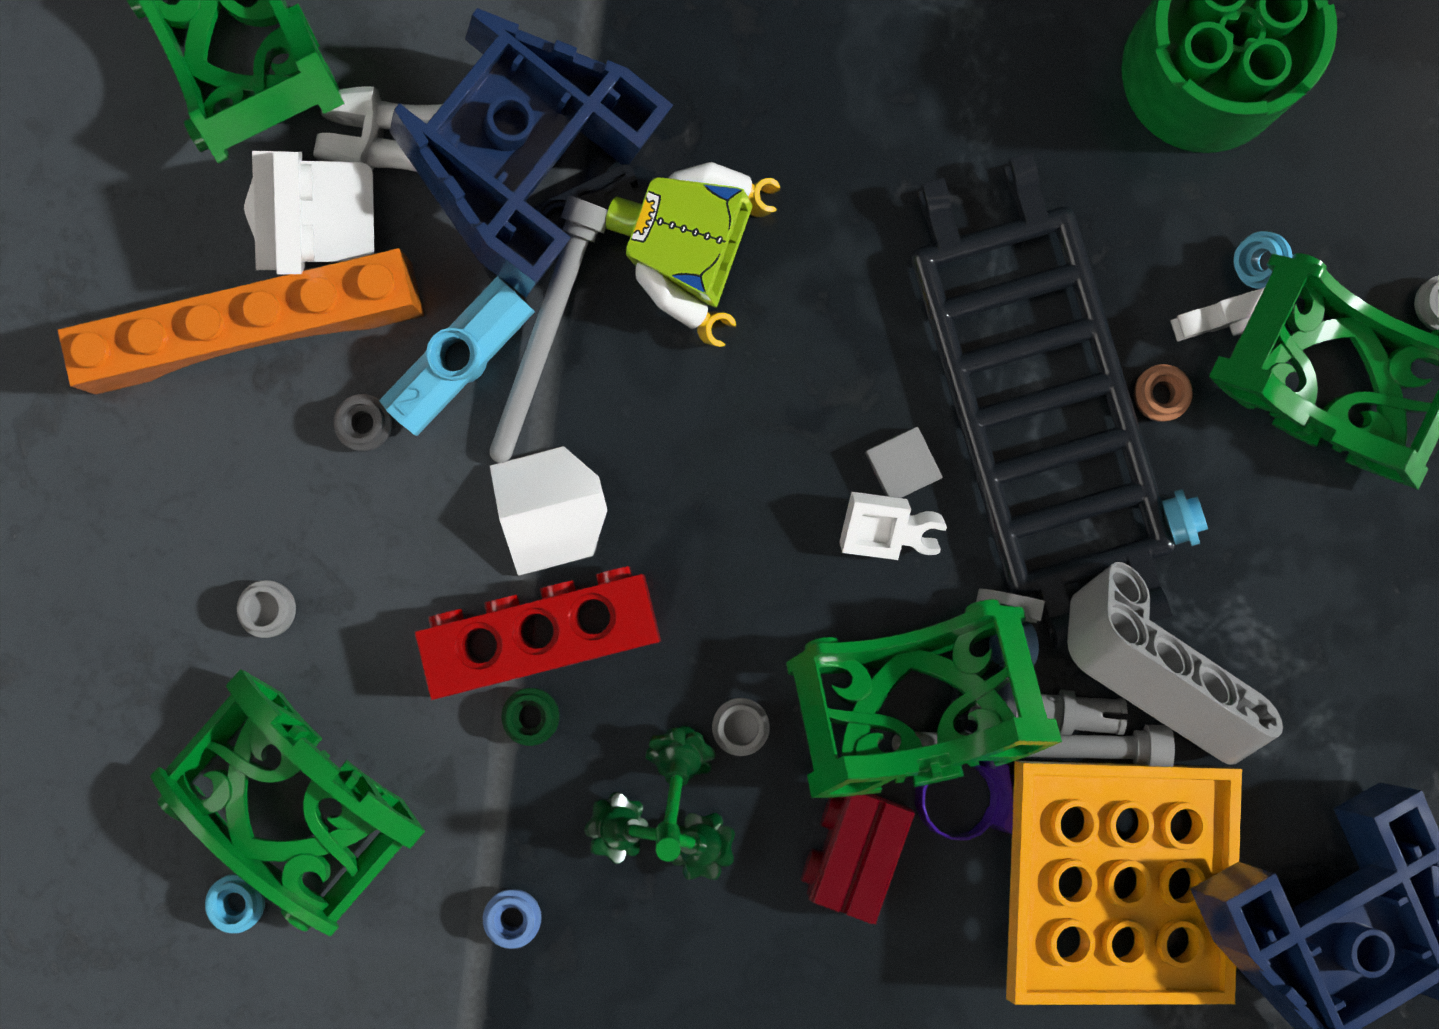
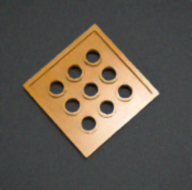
M1015 761L1006 1000L1014 1005L1235 1004L1236 965L1214 943L1190 889L1239 862L1242 769L1216 766L1173 765L1171 767L1150 766L1146 764ZM1077 806L1083 813L1084 826L1076 837L1067 839L1061 830V819L1068 809ZM1132 808L1138 817V827L1133 836L1122 840L1116 830V821L1122 811ZM1185 809L1190 814L1192 826L1189 834L1184 839L1177 841L1171 833V821L1178 811ZM1076 866L1082 875L1081 888L1074 896L1064 898L1059 891L1060 876L1067 868ZM1131 867L1136 875L1135 889L1128 897L1119 899L1114 890L1115 878L1122 869ZM1185 868L1190 877L1189 889L1181 898L1173 899L1169 892V880L1175 871ZM1075 926L1080 934L1079 947L1071 956L1061 957L1056 945L1058 936L1064 929ZM1130 927L1134 933L1133 948L1127 955L1117 958L1112 949L1113 938L1120 929ZM1183 927L1188 935L1187 948L1180 956L1171 958L1167 951L1168 937L1175 929Z

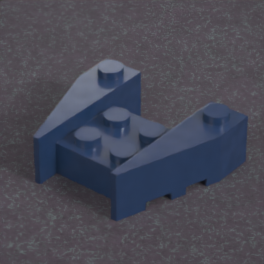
M477 8L471 16L465 41L483 54L427 124L399 103L393 112L390 133L478 261L526 298L559 256L571 237L525 201L580 132L621 165H629L658 128L673 104L624 66L609 60L604 64L577 53V48L559 40H556L554 44L519 30V24Z
M1379 782L1333 808L1360 870L1292 909L1276 873L1241 862L1233 864L1190 889L1214 943L1293 1029H1362L1419 994L1439 1001V828L1422 790Z

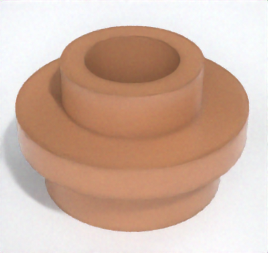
M1155 365L1145 370L1138 377L1134 386V401L1137 408L1144 416L1158 422L1171 421L1180 417L1186 412L1192 400L1190 380L1183 371L1172 365ZM1156 384H1163L1169 389L1170 399L1166 404H1161L1154 399L1153 388Z

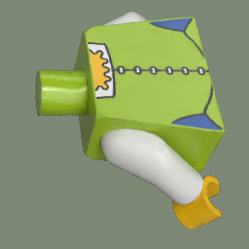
M713 162L675 171L669 178H653L642 204L616 196L612 200L607 212L606 228L630 236L626 255L636 266V280L659 309L691 329L697 327L699 338L704 343L721 347L725 346V343L713 337L711 331L713 323L719 319L727 326L735 327L736 322L730 314L708 312L707 305L715 308L718 306L749 215L764 217L777 210L774 206H767L761 201L760 190L768 194H774L780 191V185L773 178H765L753 184L748 175Z

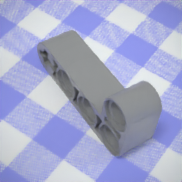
M1115 562L1072 595L1069 612L1068 650L1077 666L1093 679L1229 765L1237 764L1282 734L1283 725L1277 709L1266 697L1149 620V589L1143 578L1131 566L1123 562Z

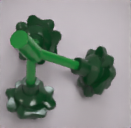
M682 726L668 729L664 735H653L650 737V748L646 750L645 757L657 766L659 773L665 776V780L669 784L664 821L659 823L657 828L648 827L647 820L640 817L643 812L642 803L640 801H630L622 793L615 791L610 794L608 802L600 799L596 800L593 804V816L584 828L585 834L589 838H593L590 850L594 855H605L612 863L620 864L624 861L625 855L635 856L639 853L640 839L656 841V854L659 859L666 862L671 861L676 866H683L682 873L686 879L693 880L702 876L709 880H717L721 874L720 866H730L734 861L731 844L735 836L734 830L729 826H723L722 816L718 813H711L704 817L695 813H689L685 817V827L676 824L682 787L694 775L711 772V761L716 757V751L705 744L703 735L695 732L691 727Z

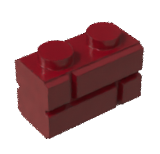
M875 794L829 798L820 826L829 829L822 851L814 848L811 849L801 876V881L809 884L807 890L808 899L818 905L837 912H843L848 916L876 925L915 812L906 805Z

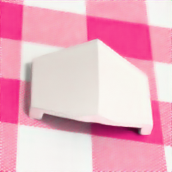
M563 446L490 466L499 520L518 576L594 555L608 509L599 476Z

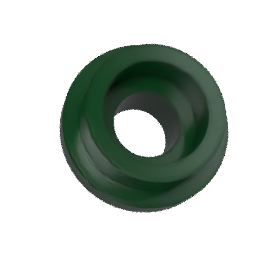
M525 688L512 694L505 702L501 714V721L506 734L516 743L525 746L539 745L547 741L555 733L560 718L558 705L553 697L538 688ZM531 705L540 710L542 718L538 726L529 727L522 722L521 712L524 707Z

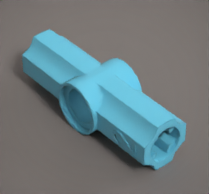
M497 276L448 328L442 329L432 336L425 353L387 391L379 402L395 420L407 428L413 435L418 436L467 383L475 381L483 374L487 362L523 326L535 311ZM456 342H466L470 350V358L467 365L461 370L450 371L445 362L446 351L449 346Z

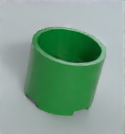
M1152 0L1133 27L1124 48L1122 80L1128 102L1137 118L1152 134L1174 147L1200 153H1215L1239 147L1257 137L1319 81L1331 60L1337 38L1335 5H1329L1327 0Z

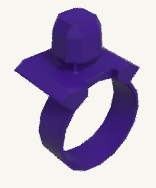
M979 761V765L973 766L986 779L990 790V806L987 807L982 820L972 830L959 835L945 834L937 829L930 821L925 807V793L928 785L915 788V806L919 818L934 833L951 840H969L982 835L991 826L993 829L1012 834L1014 773L1009 772L1007 764L995 766L993 761Z

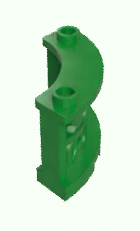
M127 0L138 19L147 16L168 57L186 101L190 118L184 120V125L190 138L201 153L209 149L218 164L229 159L227 148L317 104L320 106L323 114L345 104L333 73L318 49L320 45L299 4L288 8L285 0H258L251 7L242 6L234 0H180L175 5H169L162 0ZM222 7L233 18L249 26L268 27L278 23L281 26L271 32L257 50L253 66L254 75L232 73L207 62L211 36ZM174 28L188 29L185 49ZM289 54L288 59L281 64L272 62L277 55ZM270 65L275 74L269 75ZM201 83L216 90L207 97Z
M1295 253L1292 258L1271 254L1267 266L1272 271V274L1230 359L1219 356L1209 377L1226 394L1245 408L1255 409L1256 407L1269 411V415L1275 418L1272 425L1313 447L1317 446L1320 438L1333 444V450L1338 452L1346 450L1349 452L1345 462L1418 490L1428 471L1426 463L1439 439V389L1432 403L1403 398L1401 389L1421 387L1431 382L1432 378L1421 379L1413 375L1411 364L1417 359L1439 367V330H1433L1429 333L1376 309L1343 287L1326 270L1327 266L1313 256ZM1298 296L1304 299L1305 302L1302 314H1300L1297 304H1295ZM1324 314L1333 318L1331 320L1322 321ZM1286 321H1287L1288 327H1289L1290 330L1293 332V333H1291V334H1289V332L1287 331V329H1286L1285 326H1284V324H1285ZM1350 338L1365 365L1374 392L1365 391L1344 394L1331 400L1323 409L1315 406L1318 391L1316 374L1310 360L1302 350L1326 340ZM1382 344L1394 349L1395 351L1387 355ZM1297 372L1299 384L1296 390L1292 391L1286 386L1285 380L1289 373ZM1366 404L1376 406L1377 412H1360L1364 418L1361 427L1358 428L1349 421L1348 412L1353 405ZM1406 412L1426 413L1411 446L1406 447Z
M988 599L967 606L965 613L960 616L900 635L854 642H839L837 638L824 637L808 642L804 646L805 651L787 661L786 665L788 674L794 675L814 769L812 773L807 775L811 798L881 793L882 785L892 780L895 781V784L902 783L909 776H912L914 787L933 784L964 776L961 766L963 764L973 767L979 765V761H993L995 766H1001L1061 743L1062 739L1056 719H1048L1022 626V622L1026 620L1023 607L1000 605L998 600ZM997 634L1005 668L984 681L980 676L989 669L992 663V648L983 657L971 655L970 649L974 643ZM953 650V661L938 654ZM882 667L871 679L867 670ZM912 670L937 678L964 694L956 699L944 712L938 726L937 744L923 747L918 736L905 723L890 716L877 714L891 691ZM846 673L851 676L852 683L849 687L843 689L832 685V688L840 700L847 704L855 705L853 711L828 708L821 674ZM1008 682L1011 686L1018 717L1014 716L1006 702L997 693ZM977 705L980 709H976L968 714V720H973L978 724L977 730L973 734L966 736L957 733L954 729L957 719L971 707ZM831 722L847 726L842 746V757L840 758L838 757ZM879 729L896 734L901 739L899 748L890 753L882 752L879 749V743L885 739L884 735L881 733H870V730Z
M240 669L226 685L231 694L165 770L157 767L150 775L151 780L161 794L157 799V803L170 817L183 822L217 858L241 879L279 906L282 915L290 924L301 931L306 932L313 927L328 936H332L339 928L337 924L339 918L403 845L411 849L424 834L425 830L402 798L378 784L347 759L338 767L328 759L331 756L325 750L319 751L316 746L323 738L300 716L282 692ZM242 728L235 747L228 744ZM269 745H274L281 752V763L278 768L270 769L252 761L253 756L261 761L266 760L267 748ZM219 755L230 764L229 770L227 772L223 769H215L203 775L212 780L214 785L211 796L205 797L202 790L193 783ZM301 771L306 774L311 781L304 795L303 812L306 823L315 836L293 840H272L254 837L248 812V778L250 777L260 782L273 783L291 778ZM324 798H333L342 806V812L339 816L330 815L327 817V820L338 828L333 831L321 816L320 803ZM225 808L227 823L217 811ZM375 830H379V834L358 858L347 847L370 835ZM330 853L346 868V872L326 895L321 897L320 894L303 884L302 877L305 872L311 871L317 873L322 882H325L330 877L331 869L328 861L322 855ZM269 861H287L283 871H281Z

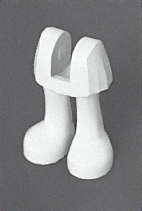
M362 86L341 89L340 92L345 104L325 114L321 110V115L330 121L343 125L362 127L363 130L361 137L336 133L317 134L313 156L319 161L363 162L369 165L372 170L374 168H395L416 171L396 140L383 138L384 130H390L393 112L398 104L381 101L379 91L375 87ZM401 104L426 124L442 106V104Z

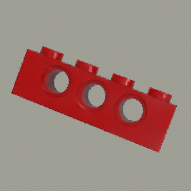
M626 566L596 574L598 585L576 591L574 580L540 588L542 599L520 605L518 595H512L485 602L486 614L464 619L462 609H457L428 617L430 628L416 631L415 636L431 700L660 642L661 638L645 575L632 576L630 567ZM594 599L603 602L610 612V622L606 629L600 633L588 632L582 627L579 620L582 606ZM535 614L546 616L553 625V637L542 648L531 645L524 635L525 623ZM480 628L490 631L497 642L496 652L487 662L477 660L469 650L470 637Z

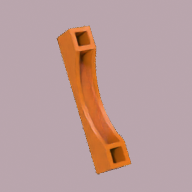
M400 248L305 270L302 274H288L58 329L70 386L96 395L151 382L170 372L225 354L303 337L377 328L423 317L424 312L412 262Z

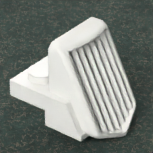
M252 151L253 178L245 200L244 211L255 239L256 270H276V274H302L305 269V262H343L374 254L373 172L369 165L363 162L302 161V152Z

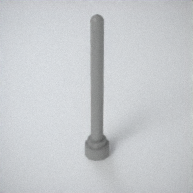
M568 195L561 214V218L565 219L562 231L567 232V235L571 238L559 254L490 447V456L498 463H504L512 456L588 242L595 243L598 232L604 234L606 229L608 210Z
M1145 725L1143 730H1134L1132 736L1060 735L1061 743L1027 756L1132 759L1134 764L1173 767L1175 743L1173 730L1168 726ZM915 732L923 747L937 744V732ZM959 733V734L965 735V736H966V735H970V734H968V733ZM897 735L892 739V747L896 751L901 744V739Z

